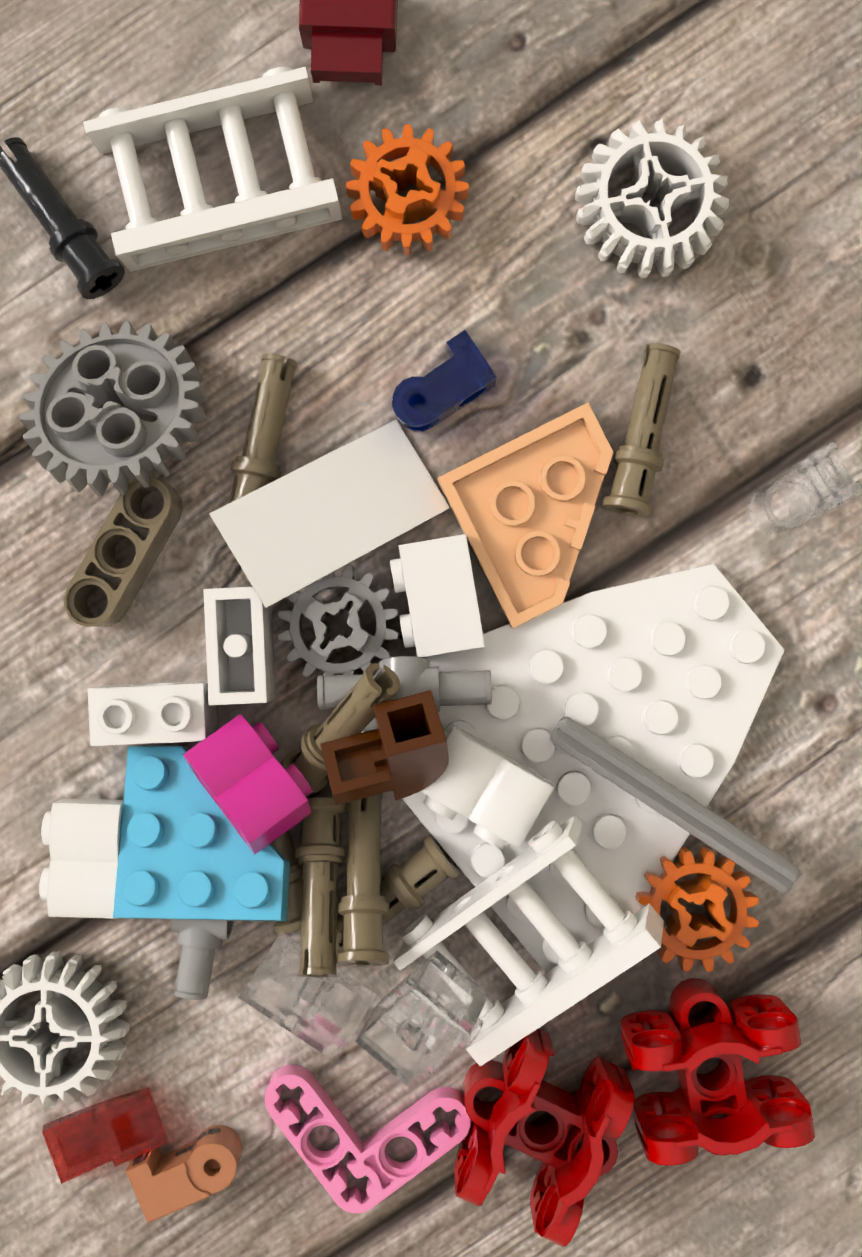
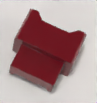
M300 0L299 32L303 48L311 49V75L313 83H320V81L365 82L382 86L383 52L396 51L398 0Z

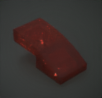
M150 1087L85 1107L44 1124L42 1134L61 1184L108 1162L113 1161L116 1167L169 1143Z

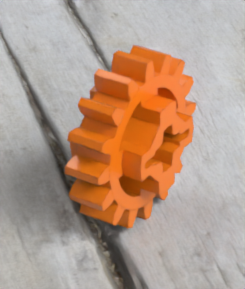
M405 124L402 138L394 139L393 134L388 128L382 129L383 144L377 147L374 143L366 140L362 145L367 160L352 159L350 162L351 174L357 178V180L346 182L347 196L356 200L349 206L353 220L366 218L361 226L363 236L366 239L374 236L377 232L381 233V248L385 251H388L394 240L402 242L404 255H410L413 242L421 241L422 246L427 252L433 250L432 235L436 232L447 240L452 236V226L448 219L454 221L463 220L465 207L458 201L468 198L469 183L458 180L465 175L464 161L456 160L449 162L453 155V144L447 141L438 148L434 146V130L430 128L426 130L421 139L413 138L411 124ZM431 166L441 176L445 191L441 189L440 183L431 180L429 175ZM409 184L417 186V191L410 190L406 197L398 195V190L405 191ZM370 190L375 191L376 197L385 200L384 216L375 208L370 197ZM423 217L427 218L422 222L408 224Z
M683 846L678 853L679 861L672 863L666 856L659 858L664 870L660 876L646 871L644 877L652 888L650 892H636L635 898L644 906L650 904L660 917L662 899L668 903L670 915L665 921L667 927L666 929L663 927L661 948L657 952L663 962L667 964L677 954L678 964L683 971L689 972L694 960H699L707 972H711L714 967L713 957L720 955L726 962L731 964L734 962V957L730 948L735 943L744 948L750 946L751 943L742 932L744 927H758L759 921L747 912V908L759 904V898L750 891H742L748 886L751 879L742 870L732 873L735 862L723 855L715 863L714 852L708 847H702L698 858L694 859L690 850ZM698 873L695 879L682 882L676 881L683 876ZM728 893L731 901L729 918L725 916L723 905ZM679 898H683L688 903L703 904L705 910L713 918L709 919L702 913L700 915L695 912L688 913L687 908ZM714 936L707 941L695 943L698 939Z

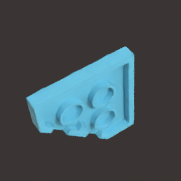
M128 746L113 918L287 921L290 862L271 843L254 855L190 769L183 756L188 749L182 746Z

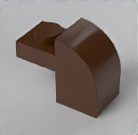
M431 690L373 705L377 729L320 744L335 805L392 790L396 801L425 789L440 778L448 766L449 756L447 740Z

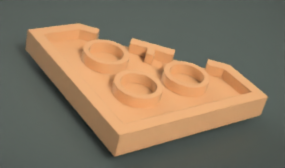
M589 402L437 478L512 629L564 602L579 551L582 548L596 507L595 503L604 476L607 474L614 453Z

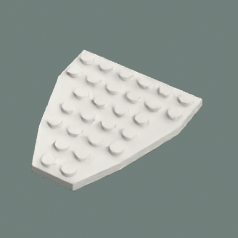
M714 564L589 592L563 602V604L513 629L510 624H506L483 633L485 647L424 657L430 661V667L438 666L439 672L491 671V705L440 706L438 714L446 738L454 725L552 781L554 785L553 791L520 848L509 842L505 844L503 849L493 846L473 832L477 825L476 823L458 813L453 820L439 815L423 803L427 795L421 791L402 798L475 887L531 847L528 844L529 840L542 827L552 821H556L560 826L576 815L583 825L577 844L571 850L623 912L629 910L634 914L644 907L635 898L636 892H650L652 888L644 874L648 871L660 876L664 870L659 858L666 856L673 862L690 833L554 745L550 740V736L558 722L563 717H569L705 807L708 806L735 763L784 653V648ZM375 717L361 733L377 729ZM553 863L527 880L577 942L585 941L588 945L603 935L605 926ZM508 894L491 906L545 973L558 965L559 955Z

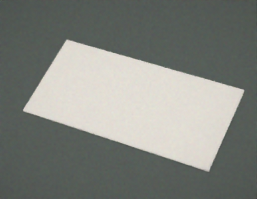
M394 420L209 513L263 605L267 608L448 510L450 507L398 421Z

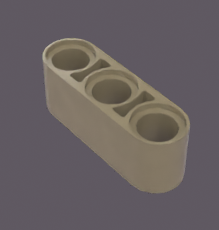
M149 476V487L144 488L135 478L129 482L126 494L119 495L66 589L64 608L68 616L76 624L85 627L112 626L120 622L126 615L180 520L183 511L182 499L172 486ZM159 490L164 498L163 509L158 516L146 519L141 511L142 500L147 493ZM129 538L135 545L136 555L129 566L121 568L114 559V550L120 541ZM99 586L105 591L108 604L102 615L95 617L87 607V598L89 593Z

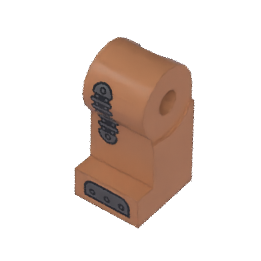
M223 1125L210 1126L201 1132L195 1142L162 1155L157 1142L136 1150L126 1169V1174L147 1223L210 1197V1195L222 1191L231 1184L235 1178L243 1149L241 1139L234 1130Z

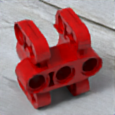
M689 978L681 981L674 988L670 996V1015L662 1011L648 1010L634 1012L620 1019L624 1051L633 1071L636 1069L652 1072L677 1070L679 1088L673 1092L662 1091L643 1094L634 1100L633 1113L636 1133L645 1156L650 1162L664 1166L685 1164L698 1156V1146L714 1155L726 1156L729 1154L738 1155L755 1149L763 1142L773 1147L796 1148L807 1145L814 1140L815 1131L810 1103L793 1081L774 1075L759 1076L744 1081L741 1056L756 1064H760V1057L780 1055L801 1046L797 1016L780 998L768 994L742 996L730 1003L731 1011H729L725 1001L709 982L701 978ZM702 1001L712 1003L709 1014L699 1020L688 1018L691 1008L696 1003ZM713 1057L720 1059L717 1068L713 1072L708 1074L697 1073L699 1065L705 1060ZM717 1114L728 1115L727 1117H724L722 1119L711 1118L712 1116Z
M538 1028L506 1049L503 1063L493 1060L488 1061L482 1066L475 1063L466 1072L463 1082L466 1113L472 1122L467 1136L460 1143L455 1159V1194L457 1197L475 1206H482L499 1172L506 1173L503 1152L504 1144L542 1161L530 1194V1208L534 1231L541 1237L561 1247H565L571 1242L580 1223L584 1198L599 1180V1177L608 1173L616 1164L618 1157L616 1140L622 1135L628 1124L634 1106L635 1095L625 1069L599 1056L595 1057L589 1064L581 1081L580 1088L574 1095L542 1080L548 1066L549 1056H554L555 1052L549 1033ZM490 1086L496 1087L503 1092L500 1098L494 1102H483L475 1096L479 1090ZM537 1111H545L553 1115L548 1123L541 1126H534L526 1121L531 1114ZM583 1139L581 1148H579L577 1145Z

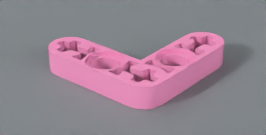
M286 1065L279 1068L271 1076L265 1093V1106L269 1115L335 1203L344 1211L350 1213H364L372 1209L458 1145L467 1136L471 1126L470 1118L466 1113L464 1095L459 1090L451 1087H439L430 1091L365 1141L360 1139L313 1074L305 1067ZM283 1084L289 1089H294L297 1086L303 1089L299 1102L308 1116L301 1125L297 1124L302 1114L298 1104L292 1098L285 1102L280 1099ZM441 1106L446 1112L456 1109L455 1124L449 1126L445 1121L436 1124L430 1129V1142L432 1143L427 1144L423 1132L435 1123L436 1108ZM314 1107H318V1110L311 1112ZM415 1122H420L421 1128ZM321 1125L332 1127L339 1135V1144L329 1151L316 1149L309 1140V1133L313 1128ZM406 1137L415 1143L417 1152L412 1159L406 1162H397L388 1156L386 1145L391 1139ZM348 1151L351 1153L348 1154L346 1166L353 1176L357 1179L365 1175L368 1177L365 1191H362L358 1186L350 1189L347 1188L348 1172L340 1161Z

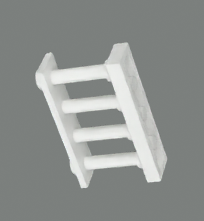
M276 67L264 73L261 78L133 110L121 107L111 108L103 111L99 118L83 122L86 134L100 154L113 152L130 222L126 225V230L111 233L116 256L130 272L343 219L334 180L331 178L322 181L321 178L315 177L298 106L314 102L306 67L298 69ZM276 112L293 183L290 184L287 190L267 194V192L260 189L244 119ZM222 125L239 196L235 198V203L213 208V206L206 204L189 133ZM167 139L184 209L178 217L159 221L152 218L135 146Z
M576 815L560 826L556 821H552L542 827L529 840L528 844L531 846L529 849L432 919H429L426 914L421 915L400 935L404 942L393 961L396 967L402 970L423 955L473 1014L472 1023L474 1028L466 1050L479 1066L487 1063L661 948L664 920L654 908L647 904L634 914L629 910L623 912L571 850L577 844L583 825ZM551 863H553L605 926L603 935L588 945L585 941L577 942L527 882L528 879ZM507 894L560 957L558 965L544 975L541 971H532L483 912ZM464 925L517 987L514 992L515 994L501 1004L498 1000L491 1001L441 942Z

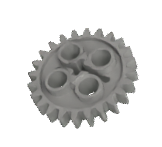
M125 321L119 333L114 334L107 322L101 325L99 337L93 339L85 329H82L79 334V345L73 347L64 340L59 342L64 354L59 359L44 355L42 359L49 368L47 374H30L29 378L38 388V391L24 393L21 397L31 409L19 415L20 421L28 429L23 435V439L33 449L32 455L40 465L47 469L57 482L62 483L67 480L76 492L80 493L88 484L97 496H103L109 482H111L121 495H125L129 480L136 478L144 488L149 487L148 472L155 469L167 477L170 472L165 460L171 456L185 461L187 456L180 447L181 442H198L200 438L191 423L206 421V415L200 406V403L207 400V395L200 384L203 380L202 376L183 345L177 347L171 335L167 332L157 337L154 329L149 324H146L137 335L130 321ZM128 436H131L130 439H128L127 441L121 443L122 440H124V439L127 438Z

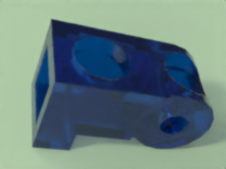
M466 330L446 342L447 353L451 357L449 360L424 377L407 378L395 388L392 396V407L398 422L404 428L413 432L429 430L496 386V375Z

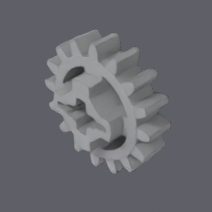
M346 564L341 577H335L334 572L322 577V580L315 581L306 586L302 593L295 592L287 596L294 603L292 611H278L277 617L290 622V630L278 634V640L293 641L295 648L290 651L286 658L289 662L301 658L307 662L303 670V676L308 678L317 669L324 671L323 676H333L336 673L356 675L355 670L361 668L364 672L370 664H373L371 660L375 656L380 659L391 657L389 651L382 645L385 639H398L399 633L387 628V620L397 617L399 613L397 609H384L382 602L391 594L387 588L378 590L375 593L370 589L374 581V575L368 572L358 582L354 580V567ZM336 587L349 588L341 601L325 604L315 598L316 595L327 589ZM367 601L372 606L376 617L375 636L364 629L361 611ZM353 602V606L348 612L350 616L347 619V624L353 629L351 635H338L334 640H330L325 647L326 642L330 638L328 634L331 631L330 624L325 621L329 614L340 615L344 610H348ZM303 615L310 619L314 626L316 639L311 648L308 646L303 635ZM351 646L363 653L357 659L349 662L337 663L328 661L336 649Z

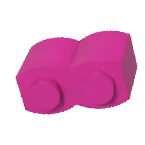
M240 714L185 752L183 756L199 782L222 810L246 845L256 855L312 813L306 796L313 791L305 777L294 764L284 769L272 755L279 750V747L261 722L251 726Z

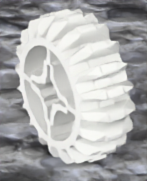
M662 118L655 122L652 132L648 134L641 121L638 120L632 125L629 137L617 129L611 133L609 147L601 143L598 144L592 153L594 163H586L582 168L580 178L585 184L577 187L575 200L585 206L577 212V223L592 225L584 236L586 244H595L599 241L604 243L598 254L600 261L608 260L613 253L620 257L617 264V271L619 273H625L631 262L638 264L637 273L640 279L648 277L653 264L656 265L662 277L671 274L674 269V262L681 268L687 269L695 260L694 253L705 255L712 246L710 236H717L724 226L723 221L718 216L724 214L727 210L729 199L719 195V193L727 186L728 176L711 174L720 163L719 154L703 158L700 153L706 144L705 136L696 139L692 145L684 140L687 131L685 124L679 126L674 135L666 134V126ZM634 165L633 186L622 189L619 196L608 198L609 181L621 170ZM661 165L672 170L678 176L667 174ZM644 192L653 195L652 201L656 197L661 201L659 208L649 206L651 199L647 203L642 200ZM692 202L693 216L691 225L681 233L670 237L668 227L672 222L671 213L679 211L683 204ZM622 223L636 225L642 231L644 237L630 232Z
M58 951L51 952L44 962L38 954L31 955L23 961V967L13 964L3 972V980H0V1076L6 1082L2 1087L1 1096L10 1094L16 1088L22 1091V1106L31 1104L36 1096L39 1095L44 1110L52 1108L59 1100V1097L68 1107L77 1102L81 1093L86 1096L93 1095L101 1086L100 1080L110 1079L117 1069L114 1060H120L126 1051L127 1044L121 1041L120 1038L125 1037L128 1033L130 1022L117 1018L127 1008V1001L111 1000L109 997L117 988V981L111 980L102 985L97 980L102 971L101 965H94L86 973L81 970L83 964L82 954L74 955L64 965L61 953ZM41 990V1000L35 1005V1012H28L24 1017H15L16 1006L21 995ZM70 999L77 1003L83 1011H79L77 1008H75L71 1003ZM81 1042H92L87 1059L74 1065L63 1066V1058L69 1052V1048H76Z

